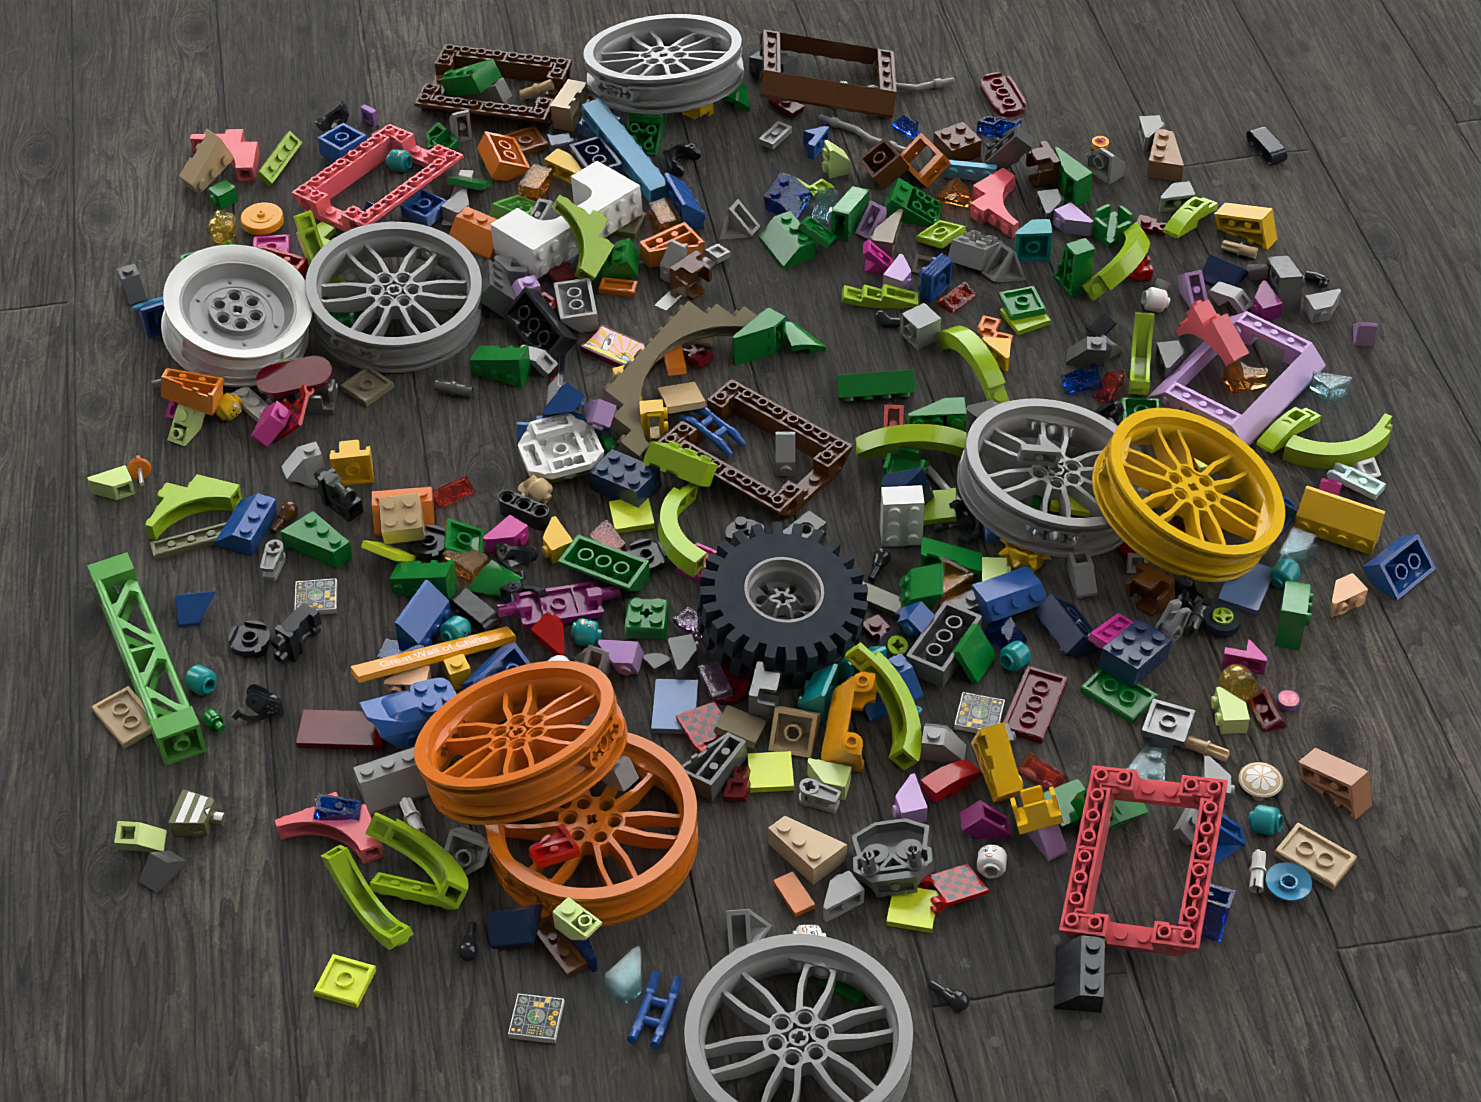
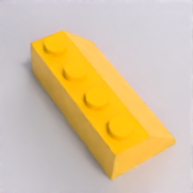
M1306 486L1293 529L1371 555L1379 539L1385 511Z

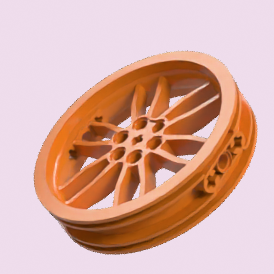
M544 661L518 666L494 674L455 695L430 717L420 731L415 743L414 758L421 776L426 782L433 804L443 815L466 824H505L551 811L575 799L594 786L612 769L620 758L627 742L628 729L622 711L617 704L612 684L602 671L591 665L575 661ZM598 710L589 726L578 725ZM507 719L504 724L497 725V723ZM456 755L464 756L462 759H460L447 769L450 762ZM539 757H549L537 764L535 763V760ZM501 771L504 772V775L496 776Z
M628 733L627 742L621 755L630 758L639 779L642 781L618 799H615V796L619 790L610 788L607 785L599 797L591 796L588 789L580 796L564 804L566 809L558 807L530 818L547 823L485 825L492 869L504 891L520 906L542 904L543 909L540 916L542 919L549 915L553 917L552 911L569 897L602 921L600 927L615 925L640 917L670 898L685 881L694 864L698 848L696 795L691 780L680 763L665 749L648 739ZM539 757L535 760V763L537 764L549 757ZM654 785L663 790L672 799L678 814L655 811H628L638 804ZM564 824L580 849V857L566 861L552 879H547L541 874L547 867L537 869L533 863L528 868L516 861L510 854L506 838L538 841L542 840L547 834L552 836L558 831V826ZM678 827L679 831L678 835L673 836L650 833L638 829ZM618 843L642 848L670 850L653 867L637 875L628 855ZM585 855L594 856L598 875L604 887L575 888L562 886L571 877ZM611 855L625 870L630 880L612 885L602 858Z

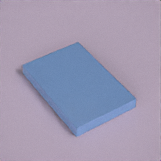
M1257 563L1247 574L1234 580L1225 581L1217 603L1227 604L1237 610L1257 616L1272 581L1269 575L1272 568Z
M656 679L651 726L652 733L685 734L676 719V715L697 708L698 680Z

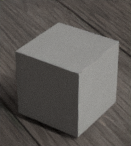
M925 303L902 313L901 335L917 350L938 340L936 333L940 332L941 318Z

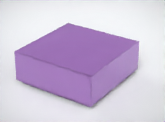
M365 104L360 107L362 121L374 127L378 125L377 111Z

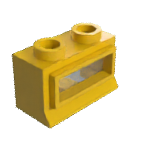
M663 399L639 401L640 419L645 440L661 439L665 436V433H668V421H664V419H668L667 407H663Z

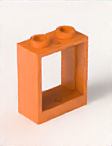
M922 133L900 154L910 168L908 170L926 188L951 164L947 157ZM928 145L936 155L918 173L910 163Z

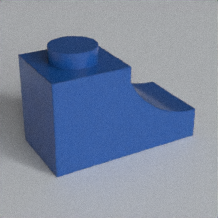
M922 601L900 608L895 613V616L899 619L897 623L902 627L903 632L911 637L921 634L935 617Z

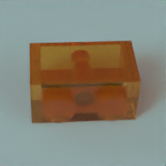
M533 164L527 170L523 180L518 184L520 196L535 202L539 198L542 199L553 184L552 168Z
M669 198L649 202L647 216L650 221L652 220L655 231L661 233L681 224V218Z

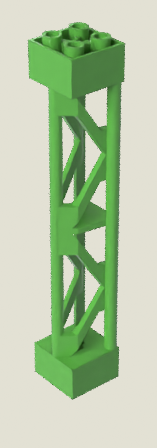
M126 552L87 565L95 593L135 692L145 708L144 714L149 726H152L151 731L165 766L206 752L200 724L193 707L188 703L139 586L128 553ZM127 601L122 618H119L121 611ZM136 603L139 605L150 634L128 623L133 606ZM124 631H129V632H131L132 634H134V635L138 636L139 638L145 640V641L148 642L149 644H145V643H143V642H141V641H139V640H136V639H134V638H132V637H130V636H128V635H125V634H124ZM146 668L144 672H139V670ZM164 670H166L179 704L156 692ZM152 674H153V677H152L150 686L147 687V685H148V683H149V680H150V678H151V676H152ZM156 700L159 703L165 705L166 707L174 710L175 712H170L162 707H159L153 704L152 701Z

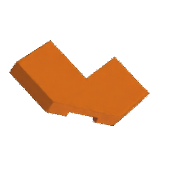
M983 315L977 330L982 338L1011 339V343L1013 341V335L998 332L1001 319Z

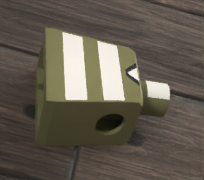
M183 789L168 823L172 836L206 837L209 835L213 825L224 826L226 813L218 812L213 798Z

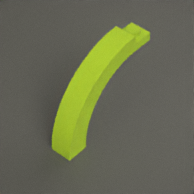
M309 210L295 215L293 218L298 230L296 234L300 246L310 266L313 258L324 245L320 238L313 212ZM338 275L330 284L344 283L345 281ZM327 296L328 299L348 298V297Z
M1137 222L1122 232L1126 241L1115 258L1081 285L1091 300L1094 301L1107 290L1111 291L1139 265L1148 252L1150 240Z
M1135 312L1129 394L1148 395L1150 390V359L1155 316L1153 313Z
M954 326L936 333L942 350L953 349L960 353L970 364L983 388L987 401L994 400L998 404L1009 401L1003 385L1006 382L996 360L984 342L973 331L964 326Z
M1385 413L1370 432L1357 439L1345 442H1318L1293 435L1285 445L1282 460L1310 468L1333 469L1335 463H1341L1350 467L1357 462L1373 458L1388 445L1393 427L1390 424L1392 416Z
M906 424L889 426L857 437L856 455L871 461L887 453L897 452L902 446L913 449L938 450L961 457L967 436L964 431L940 425Z
M690 482L680 490L674 487L665 497L660 511L658 535L661 546L668 558L683 572L694 577L705 567L707 552L687 539L681 531L677 520L681 512L696 500L698 485Z
M860 642L846 652L845 658L861 672L876 673L877 692L886 706L892 726V747L889 758L905 771L919 762L921 755L922 731L916 705L902 677L880 651L872 653Z
M375 812L365 834L393 847L416 862L434 881L438 889L437 899L458 909L469 886L466 874L459 863L443 847L421 831L399 819L394 821Z
M339 845L321 855L325 866L343 897L366 929L379 943L391 950L396 946L403 945L410 936L414 935L410 926L397 920L379 901L359 871L347 847Z

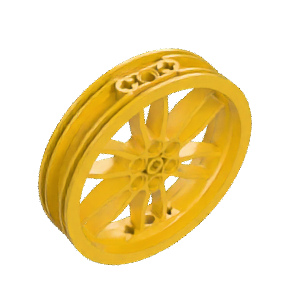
M1152 408L1133 413L1119 424L1108 444L1097 457L1093 467L1092 485L1094 495L1102 514L1112 529L1139 555L1158 567L1176 575H1186L1194 580L1204 582H1224L1237 579L1250 572L1256 566L1262 555L1266 554L1269 547L1277 539L1284 525V499L1275 477L1264 461L1243 440L1226 428L1190 412L1170 408ZM1153 445L1157 460L1129 447ZM1191 456L1208 467L1202 473L1195 471ZM1217 472L1224 479L1214 481L1210 475ZM1131 483L1154 492V494L1142 500ZM1233 488L1243 503L1223 494ZM1164 507L1167 512L1159 517L1151 508ZM1175 515L1181 516L1184 519L1186 533L1173 527L1168 522ZM1221 528L1247 539L1248 543L1226 545ZM1203 533L1205 534L1209 542L1204 540Z

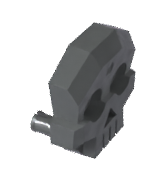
M903 818L874 822L852 835L857 855L853 858L854 876L858 882L871 888L877 898L887 897V895L894 896L897 893L898 895L905 894V892L907 894L917 893V886L923 878L935 872L930 825Z

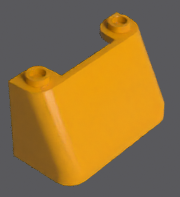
M859 672L834 689L821 752V759L823 761L851 766V772L863 773V740L858 734L848 732L852 710L863 711L867 703H875L876 673Z

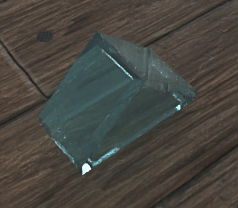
M1313 371L1310 388L1326 403H1329L1349 393L1352 377Z

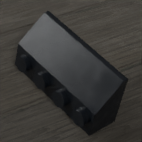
M524 287L503 312L505 318L528 346L545 350L553 359L567 354L578 341L569 328L560 321V317L538 290Z

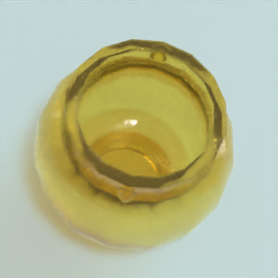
M223 210L215 211L206 227L211 239L217 243H225L232 240L237 232L236 216Z
M1233 664L1222 671L1218 679L1219 687L1242 701L1252 698L1257 689V681H1255L1254 675L1250 669L1243 665Z

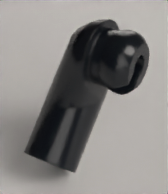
M1306 271L1305 280L1319 282L1318 286L1321 288H1326L1328 282H1330L1328 276L1319 272Z
M882 310L875 313V319L882 327H900V318H890Z

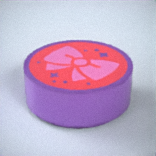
M1283 690L1278 695L1277 705L1282 710L1293 711L1297 709L1300 698L1294 691Z

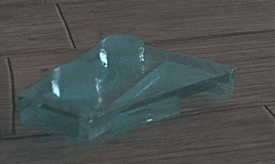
M1145 746L1127 769L1137 770L1141 779L1164 781L1167 749Z

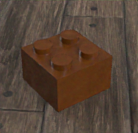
M964 122L934 132L933 144L948 160L967 162L981 157L982 140Z
M886 137L858 159L882 189L886 188L910 168Z

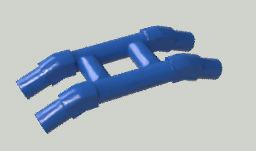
M707 407L692 410L705 417L701 422L691 416L680 415L679 417L680 422L684 421L695 427L698 432L712 441L720 451L722 450L727 458L733 452L721 438L724 434L727 433L740 447L747 443L737 429L728 425ZM712 422L720 427L714 433L706 428Z
M651 971L642 1004L631 1032L627 1037V1041L630 1044L636 1043L644 1025L656 1028L650 1047L652 1049L659 1048L665 1038L669 1021L679 998L682 977L674 976L667 999L655 997L660 972ZM650 1006L664 1008L661 1019L647 1016Z

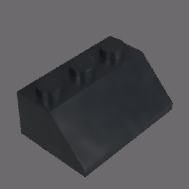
M1081 935L1056 947L1054 1009L1102 1012L1104 1000L1105 937Z

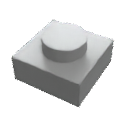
M716 244L705 250V256L718 264L730 258L731 251L720 244Z

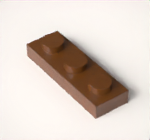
M549 915L540 920L536 938L566 978L569 979L586 969L587 962L569 938L555 928L553 917Z

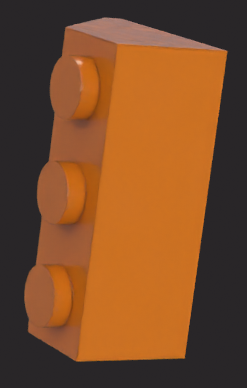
M484 132L477 149L492 179L496 181H509L530 170V166L514 137Z
M469 207L464 208L455 217L449 235L463 244L471 253L487 260H491L497 255L494 252L490 224L498 219Z
M432 487L372 491L375 537L382 536L379 498L419 493L423 510L424 529L426 525H435Z

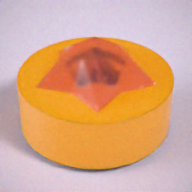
M1096 136L1092 139L1091 147L1094 150L1102 147L1107 150L1109 140L1104 136Z

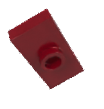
M772 98L768 99V104L792 118L804 111V105Z

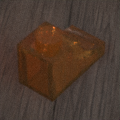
M1238 362L1228 366L1225 365L1222 380L1231 394L1266 387L1269 371L1266 367L1253 368L1243 364V362Z
M447 549L442 553L443 563L454 559L456 575L470 584L485 565L489 563V558L484 553H480L475 549L463 553Z

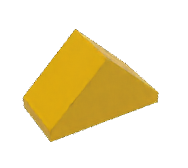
M983 337L981 340L990 350L998 366L1007 372L1011 339Z

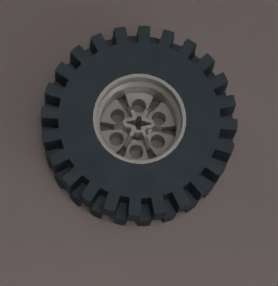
M772 522L770 534L765 535L762 525L755 524L751 526L749 539L742 530H738L733 533L731 544L726 540H722L717 545L716 555L710 553L708 556L706 567L701 573L696 616H698L697 628L699 634L704 633L703 644L707 651L715 648L714 660L720 666L731 659L730 673L739 677L748 668L750 669L749 683L752 684L757 661H761L765 664V670L781 671L782 681L783 677H789L792 689L802 688L806 673L811 679L813 672L841 661L845 658L846 652L859 643L868 604L866 602L868 587L867 584H862L864 573L861 567L853 569L855 557L849 551L839 556L841 543L833 538L823 546L822 531L814 529L808 539L802 537L803 525L794 523L791 534H783L782 522Z

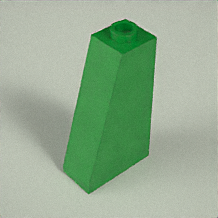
M852 186L832 209L831 232L837 235V240L848 242L869 205L868 189Z

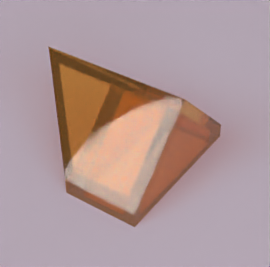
M956 177L942 185L934 199L968 208L973 194Z
M942 556L943 596L940 599V603L965 593L973 585V573Z

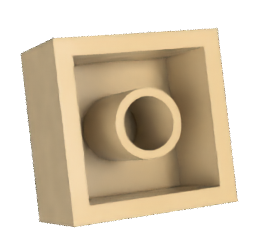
M419 493L379 498L381 531L385 545L425 539L423 510Z

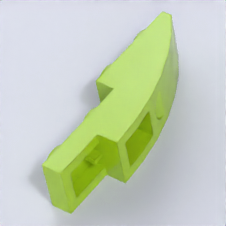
M1194 196L1176 211L1164 227L1163 233L1169 234L1172 238L1181 237L1196 228L1198 220L1217 210L1218 203Z
M1294 407L1277 419L1263 433L1256 445L1263 448L1266 452L1273 453L1285 447L1293 435H1297L1319 423L1321 415L1306 407L1302 410Z

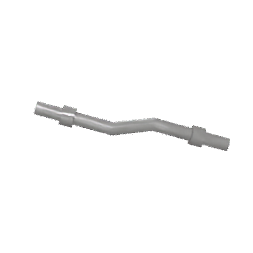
M954 77L933 79L931 82L916 85L896 83V89L906 91L939 89L946 85L955 84ZM869 85V86H867V87H871V88H877V86H875V85Z
M819 115V121L830 124L834 128L839 127L854 132L870 143L877 144L882 140L871 136L855 125L840 121L839 118ZM889 141L899 153L906 149V147L900 146L894 141Z

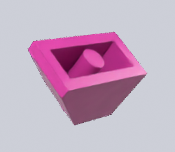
M278 401L265 407L251 437L263 447H268L286 426L292 412Z
M509 515L483 537L484 552L496 553V544L525 545L529 540L528 525Z

